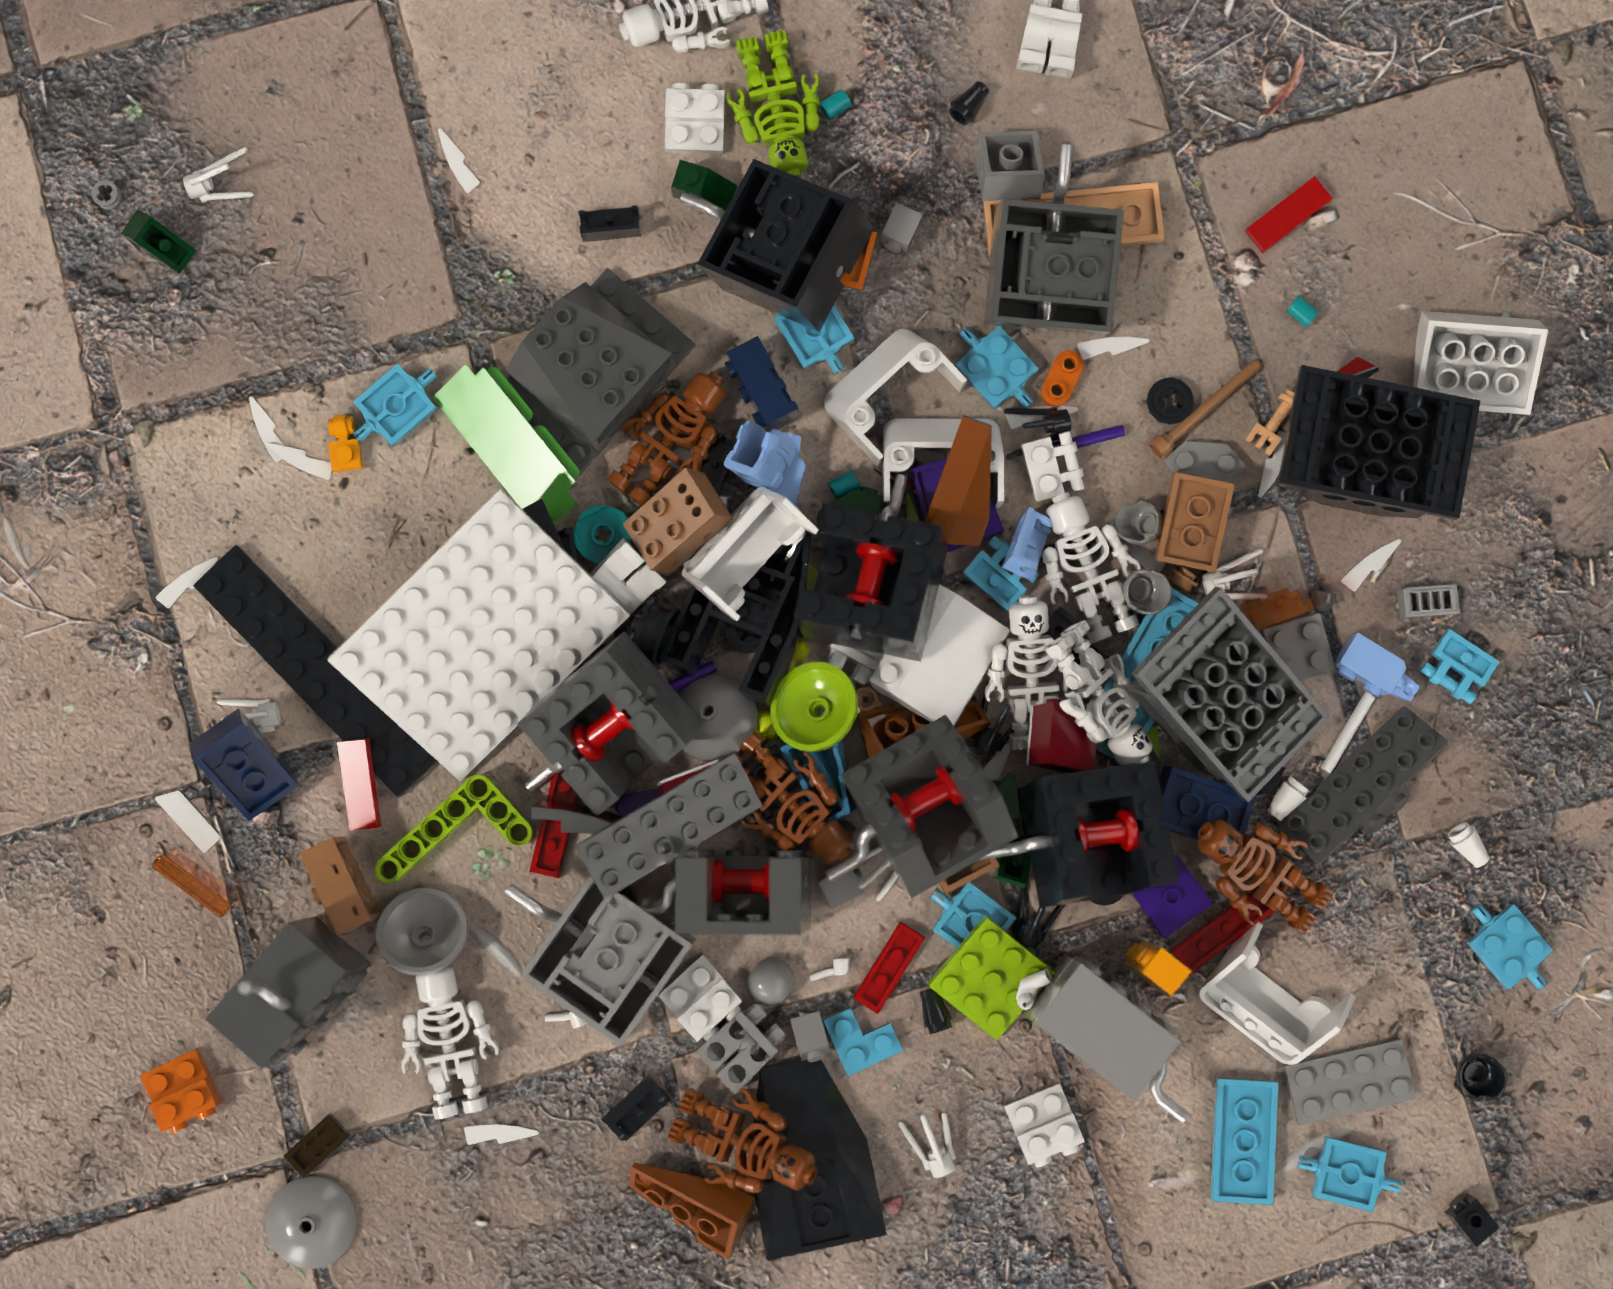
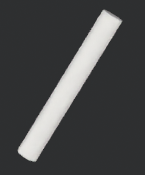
M1368 692L1364 693L1320 769L1331 774L1374 702L1375 696Z

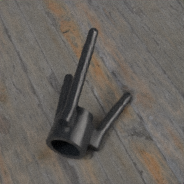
M1056 407L1049 409H1004L1005 414L1047 415L1043 416V420L1023 423L1022 427L1024 429L1044 427L1046 434L1051 433L1049 435L1051 441L1060 440L1059 433L1071 432V419L1067 409L1057 410ZM1020 448L1007 454L1006 459L1011 460L1023 455L1022 449Z
M984 694L981 708L986 714L989 702ZM1010 705L1004 707L993 729L986 727L984 731L981 730L972 735V738L976 739L973 744L975 748L993 757L997 750L1001 752L1009 739V734L1015 732V730H1012L1011 725L1002 737V734L999 733L1011 709Z
M1027 878L1025 889L1020 888L1017 916L1012 930L1017 931L1015 939L1020 943L1037 948L1039 941H1044L1047 931L1065 904L1057 905L1044 925L1040 921L1046 907H1039L1034 920L1026 918L1023 922L1028 887Z

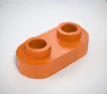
M1072 350L1063 351L1054 360L1041 388V398L1046 405L1061 407L1069 400L1084 366L1083 359L1077 352ZM1064 361H1072L1074 368H1065ZM1052 387H1059L1062 394L1054 395L1051 391Z

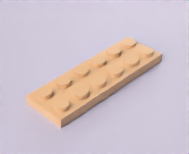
M1158 182L1067 191L1064 205L1124 210L1120 246L1159 243L1165 240ZM1054 192L1041 193L1040 199H1022V201L1052 203ZM1001 200L983 201L989 259L995 205Z

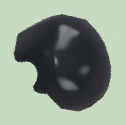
M1470 1054L1463 1058L1457 1067L1456 1079L1459 1087L1474 1099L1487 1098L1494 1100L1506 1089L1508 1077L1505 1068L1496 1058L1488 1054Z

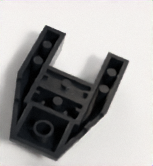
M805 530V536L796 545L790 544L785 546L782 544L743 586L742 589L745 590L743 598L745 601L735 611L740 616L737 621L725 614L697 588L691 585L658 659L668 668L694 678L719 621L761 636L762 638L739 691L747 699L771 708V702L778 685L784 676L788 674L800 632L794 620V614L801 589L806 590L811 532Z

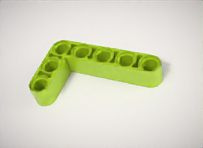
M473 775L378 860L374 869L375 875L383 883H393L402 880L478 810L484 814L509 843L515 846L531 843L535 837V827L493 779L485 775ZM478 780L485 781L488 788L482 797H478L473 791V786ZM456 800L462 801L465 805V811L460 817L454 816L451 812V806ZM498 802L506 804L508 810L506 816L502 819H498L493 814V808ZM434 820L439 821L443 828L442 833L438 837H433L429 832V825ZM518 824H523L528 831L527 837L523 841H518L513 836V829ZM412 840L416 841L420 846V852L415 858L409 856L406 850L408 843ZM389 861L394 862L397 866V874L393 878L388 877L384 872V867Z

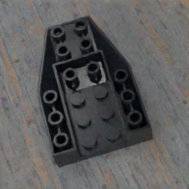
M797 1059L762 1067L759 1070L756 1099L759 1102L764 1101L769 1105L768 1109L774 1113H779L786 1119V1128L783 1131H779L787 1137L785 1145L794 1144L812 1153L815 1157V1167L818 1168L813 1183L811 1185L806 1184L800 1190H794L775 1181L773 1176L771 1179H761L763 1188L760 1192L754 1193L766 1260L769 1261L886 1236L887 1232L867 1138L823 1061L808 1062L807 1059L803 1061ZM754 1118L753 1124H754V1123H766V1124H768L767 1122H765V1121L762 1120V1119L757 1120L756 1118ZM762 1130L757 1131L751 1140H754Z

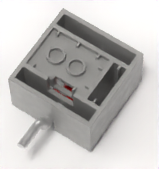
M591 875L563 915L551 908L545 907L511 883L504 892L506 895L536 916L555 924L520 976L622 1047L697 939L690 934H675V924L673 922L667 926L620 893L621 890L608 898H604Z
M1065 955L1054 969L1055 974L1052 977V983L1045 985L1041 989L1031 1009L1023 1010L1022 1012L1134 1102L1149 1085L1154 1101L1178 1121L1184 1123L1189 1113L1165 1095L1161 1088L1167 1074L1166 1061L1181 1043V1041L1174 1037L1177 1030L1164 1020L1151 1014L1152 1011L1137 1000L1133 1004L1124 997L1127 991L1113 980L1108 985L1100 978L1103 972L1092 963L1077 955L1073 959Z

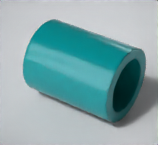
M839 89L820 102V109L829 121L852 106L850 99L842 89Z
M1300 295L1286 310L1289 315L1305 328L1319 313L1316 308Z
M851 469L828 482L836 499H839L853 489L861 488L858 479Z

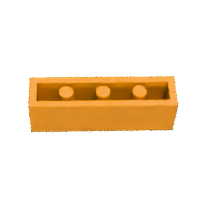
M1143 940L1139 944L1137 942L1133 943L1125 953L1127 960L1123 964L1150 986L1171 996L1192 972L1162 947Z

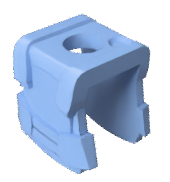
M747 420L746 423L740 426L736 436V444L733 451L731 450L727 455L724 466L739 476L746 484L757 488L765 487L775 492L784 479L782 472L785 467H790L796 456V446L783 432L772 429L771 432H766L760 425Z

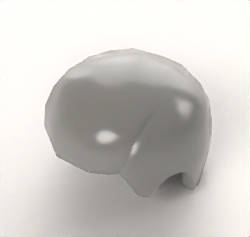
M1139 500V502L1133 504H1123L1115 515L1114 527L1118 532V536L1128 543L1145 545L1156 540V537L1161 533L1163 516L1159 508L1144 500Z
M1150 569L1135 570L1128 575L1123 584V598L1129 608L1138 613L1155 615L1165 610L1171 600L1172 587L1167 577L1157 571Z
M776 958L763 959L756 964L748 976L749 993L760 1004L766 1006L780 1004L788 998L793 990V971L784 961Z

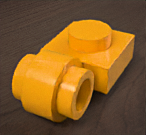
M347 414L334 415L333 419H328L330 436H336L338 439L336 442L328 443L332 472L362 470L363 461L360 441L358 439L349 440L350 434L356 431L353 416L348 417Z

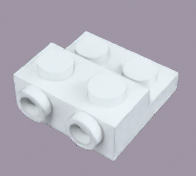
M675 83L672 85V88H666L665 153L723 154L724 90H719V86L715 84H704L702 89H690L688 84Z
M704 955L698 958L658 995L697 1042L701 1038L705 1041L710 1039L719 1030L716 1025L724 1017L730 1021L742 1010L739 1006L743 1001L741 996Z
M1059 1082L1003 1105L1028 1165L1033 1163L1035 1167L1047 1165L1053 1161L1052 1155L1062 1152L1064 1156L1071 1155L1080 1150L1079 1144L1085 1142Z

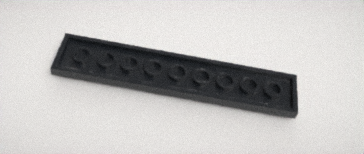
M235 545L193 585L342 740L369 738L374 773L398 798L437 762L432 755L327 661L328 657L338 647L240 546Z

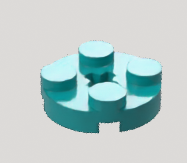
M596 505L585 510L575 525L574 543L577 550L585 559L598 565L623 538L632 545L633 540L623 526V523L628 519L622 511L607 505ZM601 527L605 531L610 529L612 532L608 536L609 541L606 543L602 540L597 541L595 538L599 535L598 529Z

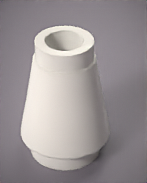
M1290 776L1286 782L1282 781L1267 811L1279 821H1282L1284 817L1288 816L1307 799L1305 796L1309 790Z
M1463 822L1455 826L1448 833L1450 845L1472 863L1475 868L1483 866L1490 860V856L1487 854L1475 826H1470L1468 822Z

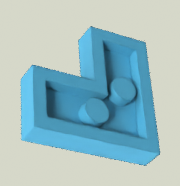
M850 1007L823 1019L848 1076L903 1051L890 1022L862 1034Z

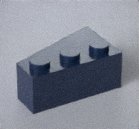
M758 336L726 352L728 359L724 363L731 378L737 376L742 386L738 388V391L744 403L748 404L750 402L753 406L755 413L751 415L756 424L764 428L766 432H771L772 429L779 430L799 419V407L795 401L792 402L786 391L787 387L783 379H780L775 366Z

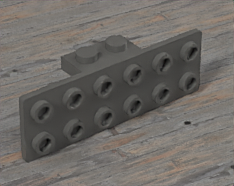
M1403 706L1317 786L1303 803L1288 816L1284 817L1277 824L1278 830L1286 833L1290 839L1296 838L1306 843L1308 848L1300 845L1297 847L1317 865L1322 864L1357 830H1360L1367 837L1372 831L1376 832L1381 829L1390 814L1401 810L1410 797L1406 784L1448 745L1447 740L1410 709Z
M730 754L576 844L575 847L601 895L604 898H608L660 866L663 867L671 864L684 851L698 848L703 844L704 840L762 806V803L737 756Z

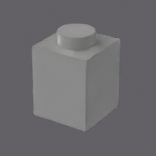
M896 202L882 231L880 242L885 243L884 247L892 252L900 253L902 251L907 253L921 224L923 214Z
M859 868L850 870L833 881H830L828 877L818 881L832 909L864 893L863 889L858 887L864 880Z
M819 1011L790 1019L802 1061L807 1059L808 1062H816L826 1057L825 1054L831 1053Z

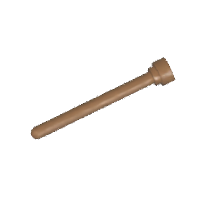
M1259 360L1251 361L1168 434L1156 435L1150 440L1148 446L1153 454L1160 460H1165L1173 453L1174 443L1256 374L1262 367Z

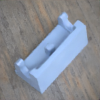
M1031 507L1024 512L1017 523L1002 568L1030 581L1033 580L1051 530L1048 527H1052L1050 518L1034 511Z

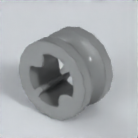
M103 180L94 185L92 198L103 209L113 210L120 205L122 193L111 181ZM106 189L110 192V195L112 197L109 201H107L104 198V195L102 194V192Z

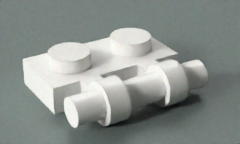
M1070 431L1059 433L1061 445L1055 447L1052 445L1050 436L1020 444L1036 502L1064 494L1062 482L1071 481L1073 491L1084 489L1082 481L1084 473L1082 467L1078 465L1075 453L1078 449L1076 442L1072 441ZM1064 455L1067 471L1059 472L1057 456Z

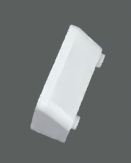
M908 329L895 331L831 389L824 400L827 414L877 467L882 464L884 455L864 435L872 428L875 421V413L865 401L907 362L921 373H930L937 369L959 393L964 389L967 379L935 345Z
M897 418L885 424L882 433V454L884 455L882 462V508L889 506L890 472H903L909 469L914 460V449L951 450L962 419ZM976 419L992 425L990 473H994L995 508H1000L1004 502V453L1000 428L997 423L990 419Z
M765 487L757 488L731 515L733 520L705 543L682 571V576L735 621L740 618L735 611L745 601L743 598L745 595V590L742 589L743 586L782 544L787 546L799 543L806 534L805 530L813 534L819 531L786 497Z
M1258 922L1230 947L1204 982L1199 995L1208 1007L1278 1061L1287 1065H1295L1342 1030L1356 996L1351 993L1333 1007L1320 997L1312 996L1300 1002L1255 968L1260 960V952L1254 946V943L1263 927Z

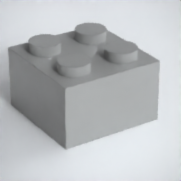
M1037 130L979 132L975 159L982 201L1040 199L1045 172Z

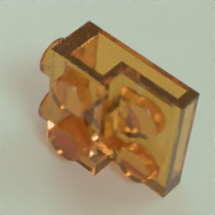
M1288 588L1271 593L1272 599L1262 603L1261 599L1257 598L1244 603L1245 609L1241 610V612L1257 630L1314 610L1310 598L1302 600L1299 590L1290 593Z

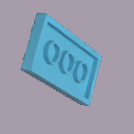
M1216 1077L1211 1201L1273 1205L1278 1103L1277 1081Z

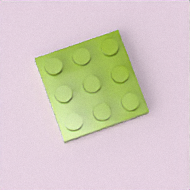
M985 915L927 983L931 989L995 1040H998L1023 1011L1018 1006L1016 1000V993L1021 979L1044 969H1048L1053 977L1055 971Z

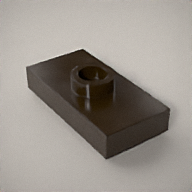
M330 1113L292 1147L284 1157L305 1178L351 1135Z

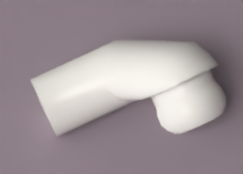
M1048 969L1021 979L1016 993L1017 1004L1021 1009H1031L1036 1000L1038 989L1052 983V976Z

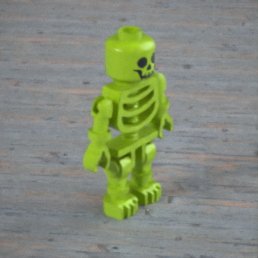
M777 30L764 36L766 51L771 53V60L776 65V68H772V75L765 76L764 70L759 71L760 60L758 55L761 51L756 36L736 40L737 55L740 59H743V67L747 69L748 73L745 77L750 103L768 100L769 103L764 104L755 112V126H753L751 112L745 108L743 92L737 89V95L740 97V100H738L739 105L736 102H732L729 94L726 93L727 104L736 114L734 117L735 122L741 126L742 135L747 144L754 145L760 138L764 147L770 146L768 149L770 166L801 178V173L807 170L809 165L805 145L800 140L805 136L804 127L811 132L816 131L819 127L817 107L820 106V99L816 96L819 88L818 75L814 74L815 83L811 89L805 83L806 76L803 74L801 77L802 90L805 92V98L802 99V106L806 111V115H804L803 108L798 102L787 99L781 100L783 96L797 94L796 81H794L792 67L788 66L787 63L789 56L786 49L789 47L785 30L781 32ZM775 81V86H767V82Z

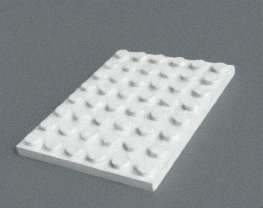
M499 488L328 657L327 661L452 775L461 781L518 726L517 723L536 703L562 683L630 614Z

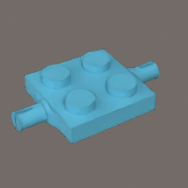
M835 305L832 307L820 332L781 315L774 318V322L803 370L825 360L828 362L834 375L838 374L839 370L842 372L845 369L836 354L841 348L853 342L854 336Z
M1000 325L988 336L980 339L975 336L969 327H966L959 334L970 348L967 354L955 364V367L993 409L1004 400L1013 396L1016 397L1025 409L1035 401L1023 387L1026 381L1038 371V367Z
M397 363L353 401L363 413L366 421L353 434L362 443L364 439L375 431L382 435L392 447H395L438 410L430 401L424 389L437 376L428 368L415 379L408 375Z
M970 882L964 884L960 891L951 898L938 888L933 892L939 895L942 900L933 893L929 897L943 907L942 914L932 927V930L956 948L985 915L1006 931L1016 919L1014 915Z
M1482 903L1472 908L1471 912L1480 920L1482 925L1478 933L1467 944L1505 989H1511L1521 979L1527 977L1537 990L1544 988L1548 982L1536 969L1539 967L1540 962L1553 950L1515 904H1509L1503 911L1494 916L1489 914Z
M1325 1136L1322 1151L1317 1160L1302 1155L1298 1158L1301 1161L1297 1163L1298 1168L1314 1171L1315 1182L1312 1196L1315 1198L1374 1212L1377 1196L1382 1189L1400 1193L1401 1189L1397 1186L1402 1187L1401 1180L1385 1177L1384 1163L1387 1152Z

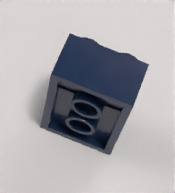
M239 708L189 743L192 760L248 821L298 787L294 770Z
M1173 766L1163 767L1159 779L1166 813L1165 816L1161 817L1163 828H1169L1171 832L1198 841V831L1203 824L1216 819H1223L1241 834L1245 833L1257 798L1256 795L1249 802H1245L1228 785Z

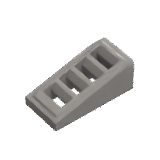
M1457 584L1410 587L1397 590L1400 619L1460 614ZM1444 592H1449L1451 608L1445 609ZM1433 593L1438 594L1439 609L1434 607ZM1415 594L1417 611H1413L1411 595ZM1422 594H1427L1428 610H1424Z

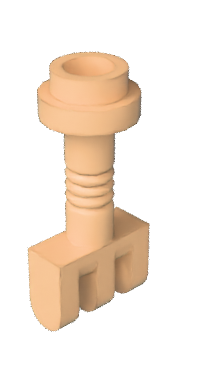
M1286 390L1285 393H1280L1277 399L1281 404L1275 411L1276 413L1270 418L1265 427L1256 423L1245 441L1251 443L1256 434H1258L1261 438L1255 447L1260 450L1266 440L1269 441L1271 444L1267 447L1265 454L1270 456L1282 439L1275 432L1279 425H1281L1282 420L1292 409L1294 392Z

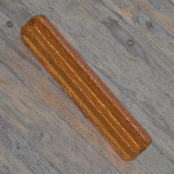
M159 855L152 864L153 869L216 916L223 917L227 914L231 907L229 902L166 855Z

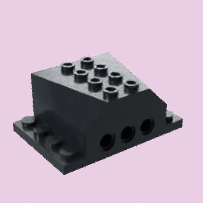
M1301 365L1298 371L1277 484L1301 489L1300 495L1326 506L1382 517L1419 518L1428 514L1457 520L1460 518L1480 400Z

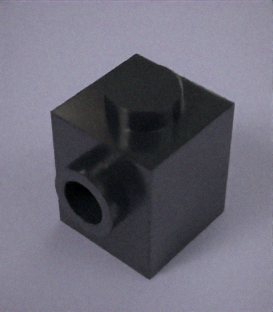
M1468 1193L1465 1196L1460 1195L1453 1199L1449 1204L1450 1208L1444 1212L1466 1241L1475 1247L1499 1229V1226L1478 1199Z

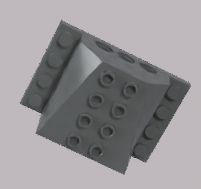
M607 268L591 286L584 282L564 295L525 337L506 369L509 374L507 380L532 410L533 418L528 422L531 427L544 426L578 467L581 475L620 432L623 424L637 413L696 345Z
M1215 587L1131 673L1136 679L1124 686L1198 770L1224 779L1245 802H1249L1330 718V715L1221 587Z

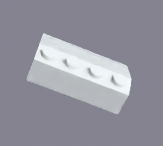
M1421 311L1416 337L1413 387L1480 400L1479 411L1530 415L1548 329L1539 320Z
M939 584L921 662L884 655L869 682L877 692L930 722L946 714L954 726L992 664V647L996 643L1004 644L1011 631L955 592Z

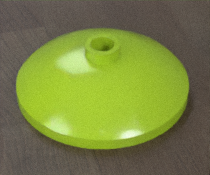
M825 662L806 663L791 670L780 681L771 702L772 724L778 736L795 749L806 752L825 750L842 740L851 729L857 714L858 697L853 682L838 667ZM825 708V713L822 716H818L819 710Z

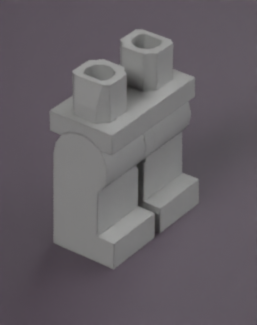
M757 1002L744 1011L741 1010L730 1021H727L710 1039L703 1042L695 1050L713 1072L735 1051L737 1052L716 1074L735 1095L778 1052L777 1047L786 1036V1033L776 1023L764 1034L756 1026L767 1015Z

